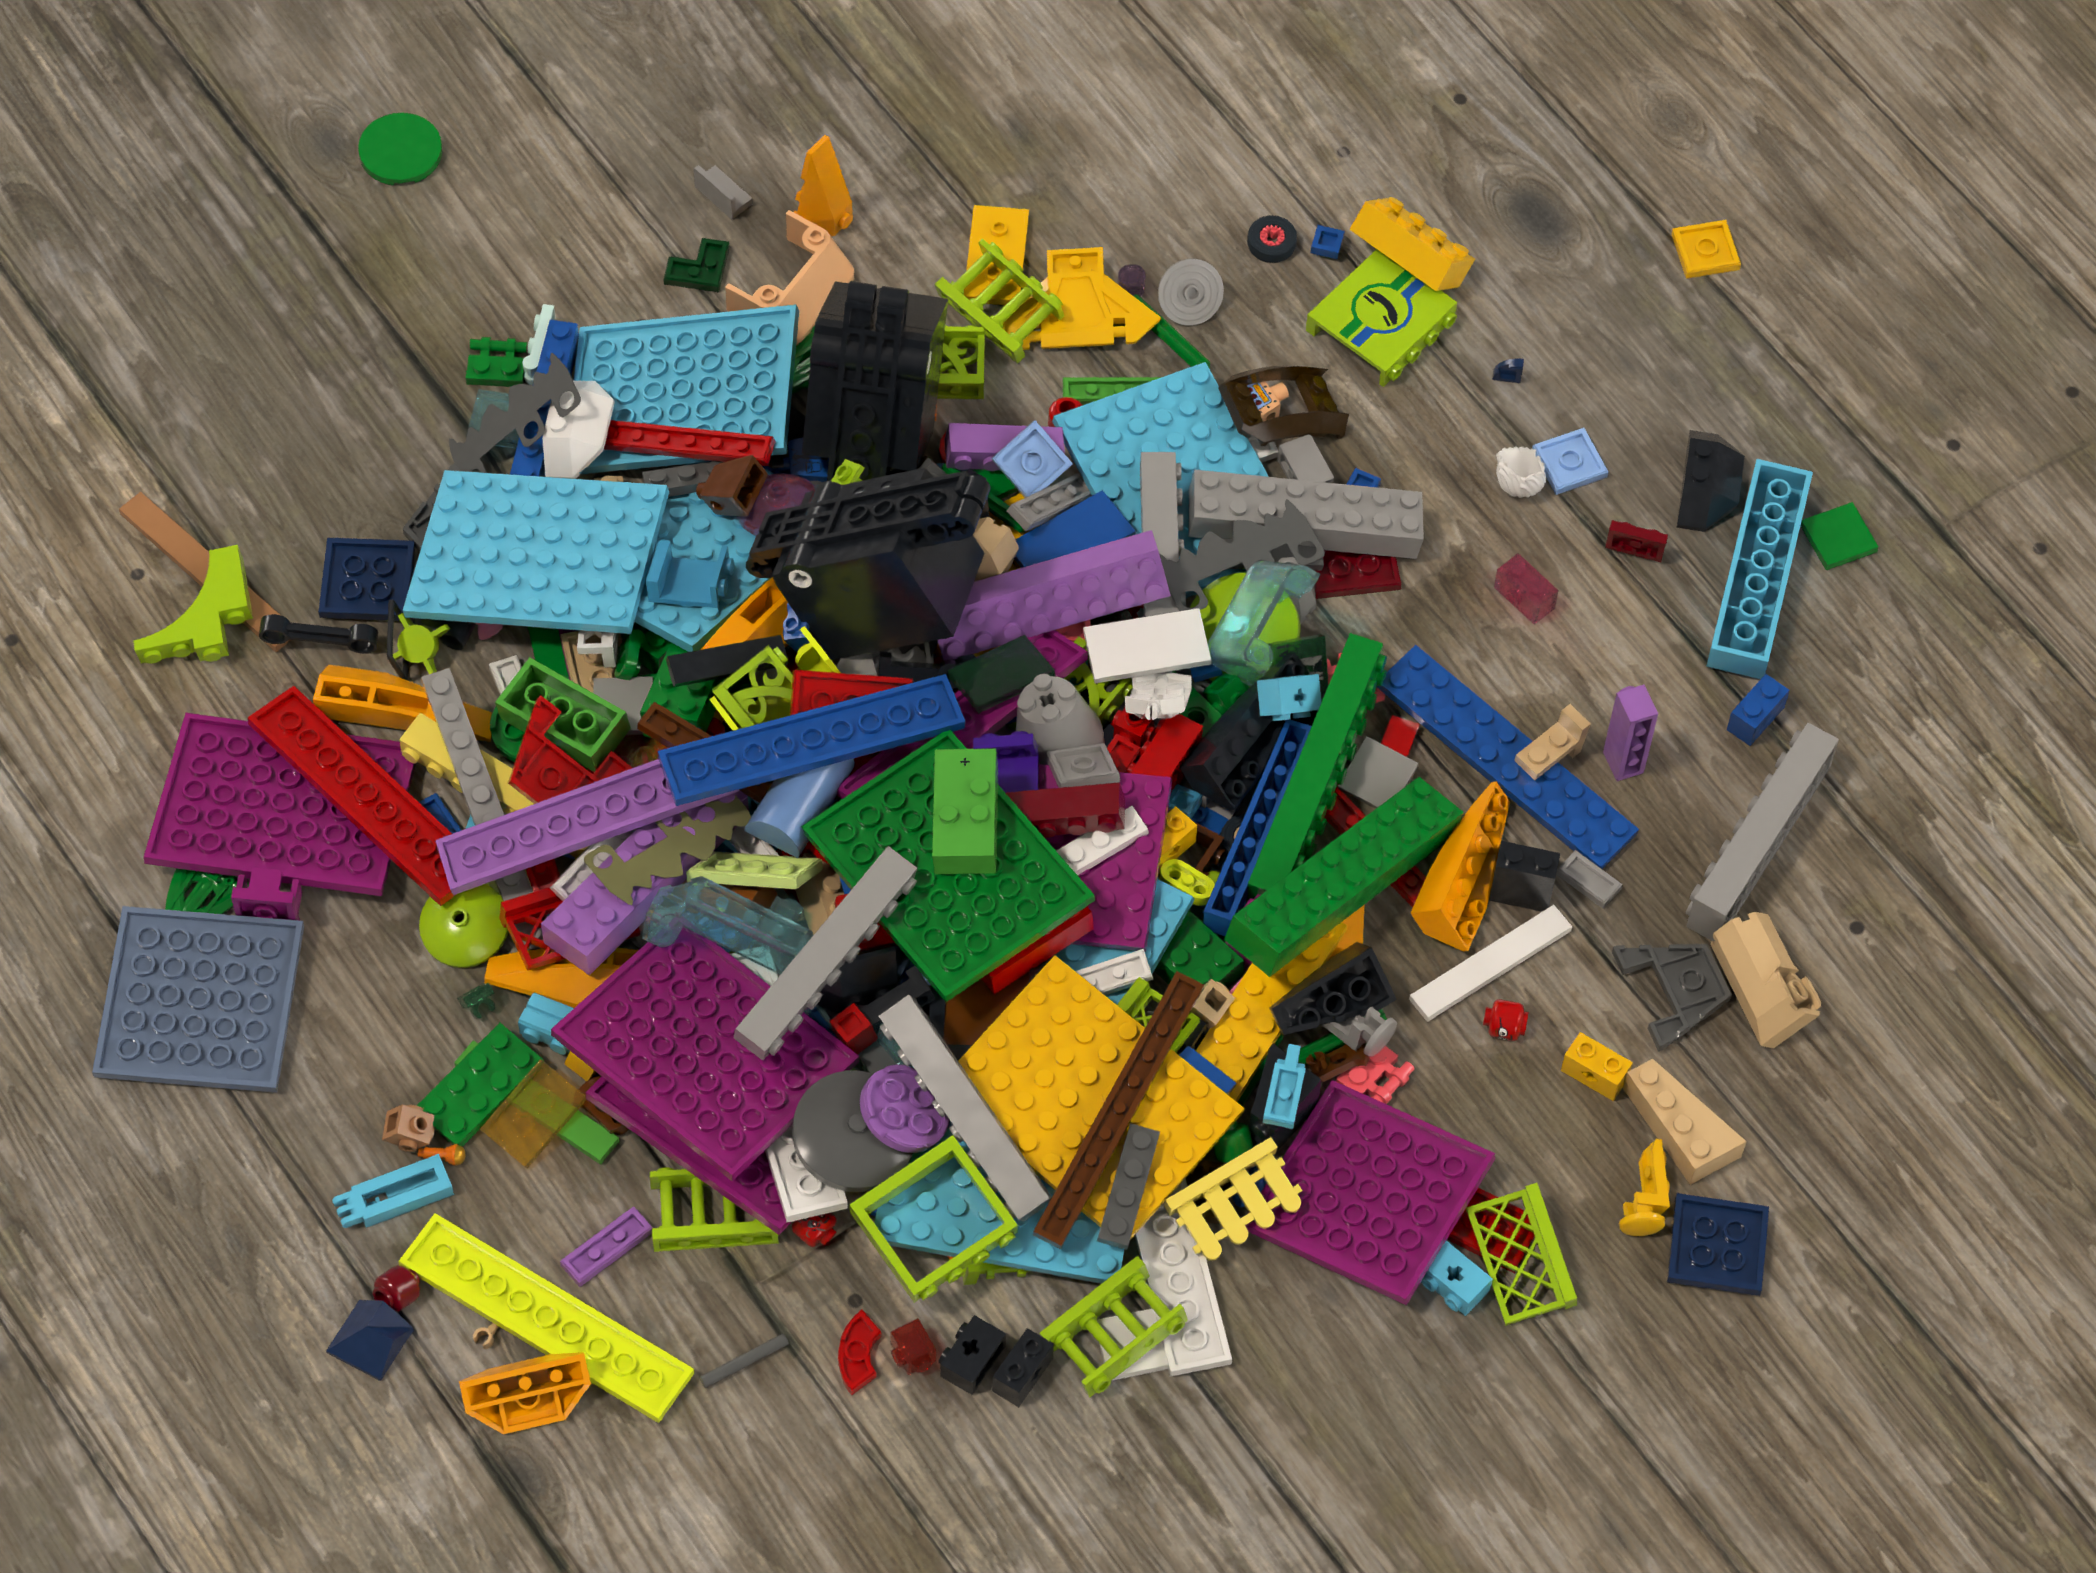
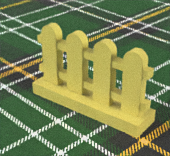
M1272 1137L1165 1200L1164 1208L1169 1216L1177 1213L1180 1218L1175 1220L1179 1228L1185 1225L1197 1244L1192 1247L1196 1255L1202 1252L1206 1259L1216 1260L1222 1252V1247L1219 1243L1222 1239L1228 1236L1232 1243L1237 1245L1243 1244L1248 1238V1230L1245 1227L1247 1224L1255 1221L1258 1227L1268 1229L1275 1220L1272 1212L1274 1208L1281 1205L1288 1213H1295L1299 1210L1301 1199L1298 1194L1302 1192L1299 1184L1293 1187L1281 1169L1285 1165L1282 1157L1276 1160L1273 1156L1278 1147ZM1257 1166L1259 1171L1249 1175L1247 1170ZM1263 1178L1275 1195V1198L1269 1202L1265 1201L1255 1185L1257 1181ZM1230 1181L1232 1187L1223 1191L1220 1186ZM1236 1194L1239 1195L1249 1211V1214L1242 1218L1239 1217L1228 1200ZM1204 1197L1206 1202L1197 1207L1194 1202ZM1210 1209L1223 1228L1213 1234L1202 1214Z

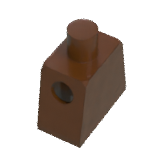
M753 455L719 463L713 467L707 481L700 482L697 485L696 493L698 498L704 500L717 515L745 517L749 515L768 473Z

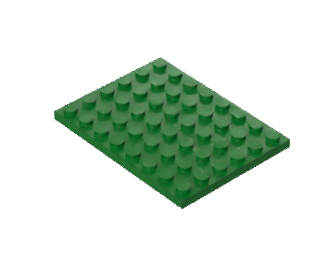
M951 730L942 732L801 826L808 840L851 890L888 846L917 867L914 878L917 880V883L907 895L902 893L896 900L898 906L888 918L883 915L878 922L945 1002L1095 901V896L999 785L996 873L935 874L932 858L935 750L967 749Z

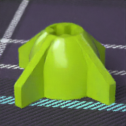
M404 613L399 614L398 617L405 629L398 637L397 647L399 651L393 654L394 659L404 658L411 663H423L429 674L437 672L433 658L439 650L438 638L450 630L449 626L444 624L433 631V629L425 625H414L409 618H405Z

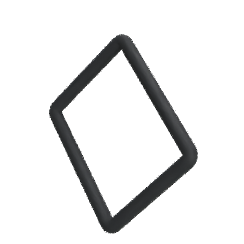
M391 599L388 603L387 659L398 676L408 680L409 661L403 658V670H401L393 657L394 611L397 616L402 612L396 602Z

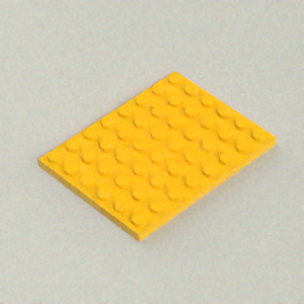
M1054 955L958 1062L1036 1175L1056 1191L1145 1027ZM1172 1049L1167 1054L1130 1122L1131 1124L1160 1131L1130 1240L1244 1112V1107ZM1129 1126L1082 1210V1213L1099 1227L1102 1225Z

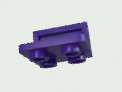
M1016 731L1011 735L1004 736L988 733L979 738H973V749L996 748L998 785L1005 793L1039 790L1038 745L1033 733Z

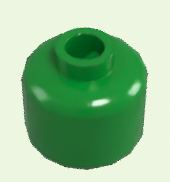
M1234 1122L1213 1146L1217 1161L1228 1163L1254 1147L1249 1127L1244 1123Z

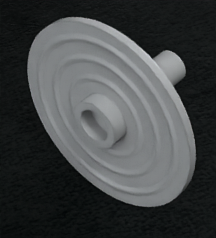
M1184 259L1173 264L1162 276L1158 287V301L1165 315L1178 324L1188 326L1201 324L1210 319L1219 309L1224 294L1222 278L1218 271L1211 264L1200 259Z

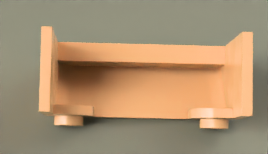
M788 210L786 213L787 240L813 255L784 291L773 285H764L758 288L751 296L728 283L725 287L727 312L796 304L799 309L797 346L811 333V329L815 326L816 319L834 282L850 283V281H854V268L825 229Z

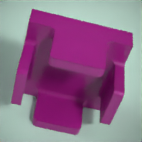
M252 868L249 887L246 876L239 874L237 886L233 887L231 896L235 915L300 921L299 909L302 897L300 880L293 879L291 892L280 891L283 874L279 869Z

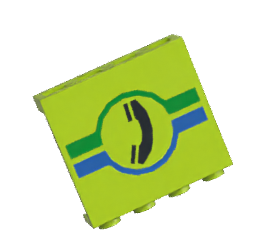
M1376 249L1307 314L1306 331L1315 336L1322 329L1381 371L1379 385L1384 387L1390 380L1395 381L1408 363H1414L1427 345H1433L1444 328L1449 329L1457 319V302L1443 291L1433 290Z

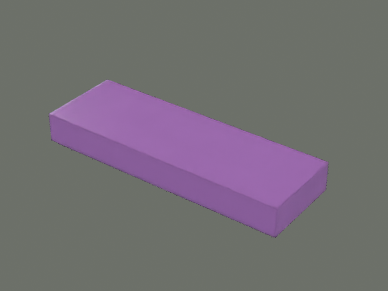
M633 1206L560 1260V1265L575 1283L581 1287L651 1235L653 1227Z

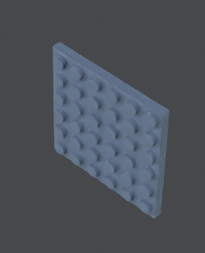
M122 906L93 1065V1076L95 1078L277 1093L304 932L303 921Z

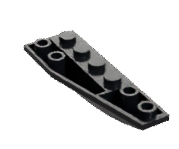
M1290 651L1258 680L1309 675V672L1296 652ZM1256 681L1209 729L1180 765L1179 769L1194 791L1230 811L1235 810L1262 776L1286 720L1273 721L1272 715L1260 716Z

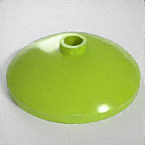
M488 884L458 893L442 906L429 897L423 906L419 920L420 936L425 948L436 960L455 968H470L488 961L490 957H493L501 949L508 935L507 927L503 928L499 919L501 902L504 900ZM464 914L463 921L455 922L457 915Z

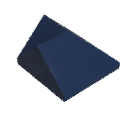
M359 1300L327 1348L326 1353L381 1381L414 1329L384 1301Z

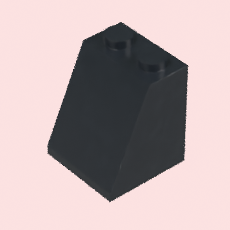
M1501 841L1489 901L1543 912L1550 905L1561 853Z
M1274 1044L1269 1048L1251 1111L1249 1130L1254 1147L1272 1137L1278 1147V1151L1310 1116L1317 1105L1322 1080L1307 1068L1305 1069L1293 1129L1263 1123L1275 1062L1277 1063L1278 1059L1285 1060L1287 1054Z

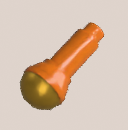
M458 1144L446 1148L424 1147L418 1149V1157L426 1159L439 1154L441 1160H445V1162L453 1166L462 1164L466 1157L464 1148Z

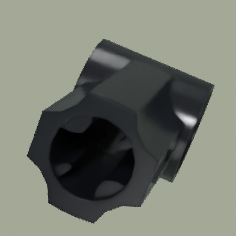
M418 618L413 620L414 625H425L433 629V631L444 624L448 625L450 630L439 639L444 645L454 650L464 649L476 625L473 622Z

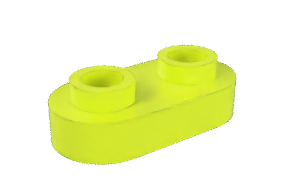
M1178 859L1168 860L1161 866L1159 880L1193 896L1195 900L1193 905H1207L1215 886L1211 878Z

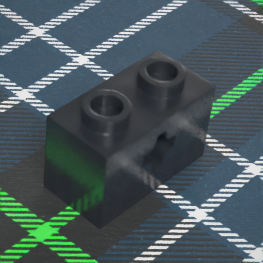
M975 1315L969 1323L964 1322L960 1326L955 1336L957 1341L952 1348L946 1347L938 1361L940 1364V1377L971 1395L974 1394L1006 1347V1333Z
M1027 1328L993 1375L992 1392L1019 1408L1053 1360L1054 1344Z

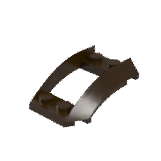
M1305 366L1263 367L1232 375L1218 387L1238 433L1248 439L1254 436L1258 439L1261 446H1266L1268 443L1277 440L1302 437L1308 434L1316 437L1335 434L1337 439H1342L1345 436L1349 414L1339 413L1337 410V405L1334 403L1327 384L1322 377L1328 369ZM1274 380L1295 381L1309 412L1285 415L1263 422L1247 385Z

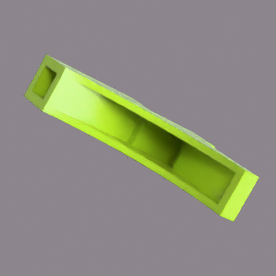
M238 545L209 550L207 576L199 595L183 615L166 628L147 637L133 640L134 650L140 663L153 664L165 658L186 657L193 652H196L200 662H213L221 657L229 656L224 625H237L245 620L253 619L244 560Z

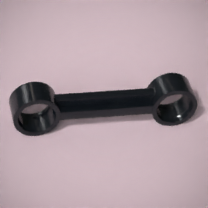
M270 614L261 618L259 638L269 644H283L288 640L344 645L348 646L353 652L369 654L377 649L378 630L367 624H356L347 629L291 623L284 616Z

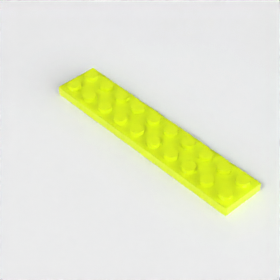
M436 1213L398 1261L399 1265L414 1270L421 1280L545 1355L584 1352L591 1383L657 1423L662 1420L694 1375V1368Z

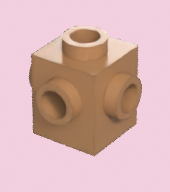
M402 1104L387 1111L382 1140L398 1145V1148L402 1151L415 1152L417 1149L430 1144L434 1135V1115L424 1112L422 1107L416 1105L406 1106Z

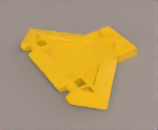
M1103 247L1047 250L1048 277L1041 282L1042 290L1048 295L1053 293L1061 300L1064 317L1059 320L1050 313L1035 328H1041V330L1032 331L1023 340L1022 348L1023 350H1030V342H1041V349L1114 345V338L1125 337L1126 344H1136L1161 320V317L1104 274ZM1030 296L1003 323V329L1008 334L1011 332L1015 333L1042 305ZM1114 324H1125V326H1114Z

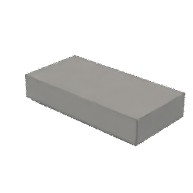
M1577 850L1563 862L1556 875L1602 909L1618 894L1623 885Z

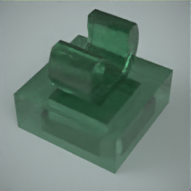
M482 983L457 997L462 1009L470 1008L472 1016L476 1019L482 1017L478 1011L481 1003L486 1004L489 1011L496 1009L494 1002L487 998L494 994L489 983Z

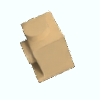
M1211 979L1204 984L1203 991L1191 1013L1206 1022L1209 1031L1210 1028H1213L1218 1023L1235 997L1229 993L1225 985Z

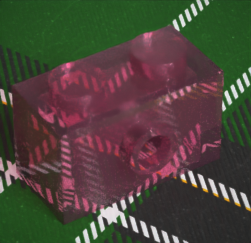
M1517 553L1497 569L1494 588L1534 625L1555 609L1559 590L1520 554Z

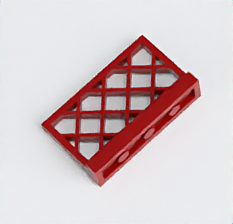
M550 887L501 902L500 922L503 928L507 927L527 971L566 959L547 946L543 940L535 938L538 929L541 928L545 915L551 914L563 902ZM526 922L534 925L531 934L527 935L518 931L515 925ZM638 927L627 939L640 936V928ZM530 945L545 949L544 955L531 959L528 953Z

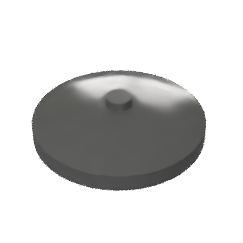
M848 1070L823 1077L805 1092L794 1114L792 1139L801 1163L816 1179L838 1190L848 1192L870 1191L906 1167L913 1154L895 1150L882 1143L869 1130L862 1117L860 1095L863 1086L873 1073Z

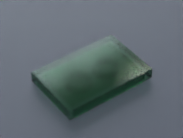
M1025 635L948 670L950 680L978 713L1021 694L1023 689L1033 682L1037 675L1048 674L1055 677V669Z

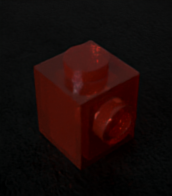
M919 1318L890 1332L891 1346L893 1348L891 1350L892 1357L898 1367L903 1366L908 1375L914 1372H924L936 1362V1348Z

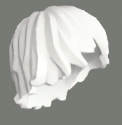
M1515 446L1514 448H1503L1502 451L1496 454L1498 482L1506 493L1513 497L1518 496L1522 498L1534 496L1541 491L1546 483L1545 464L1541 462L1540 456L1536 457L1535 449H1529L1528 447L1518 448Z

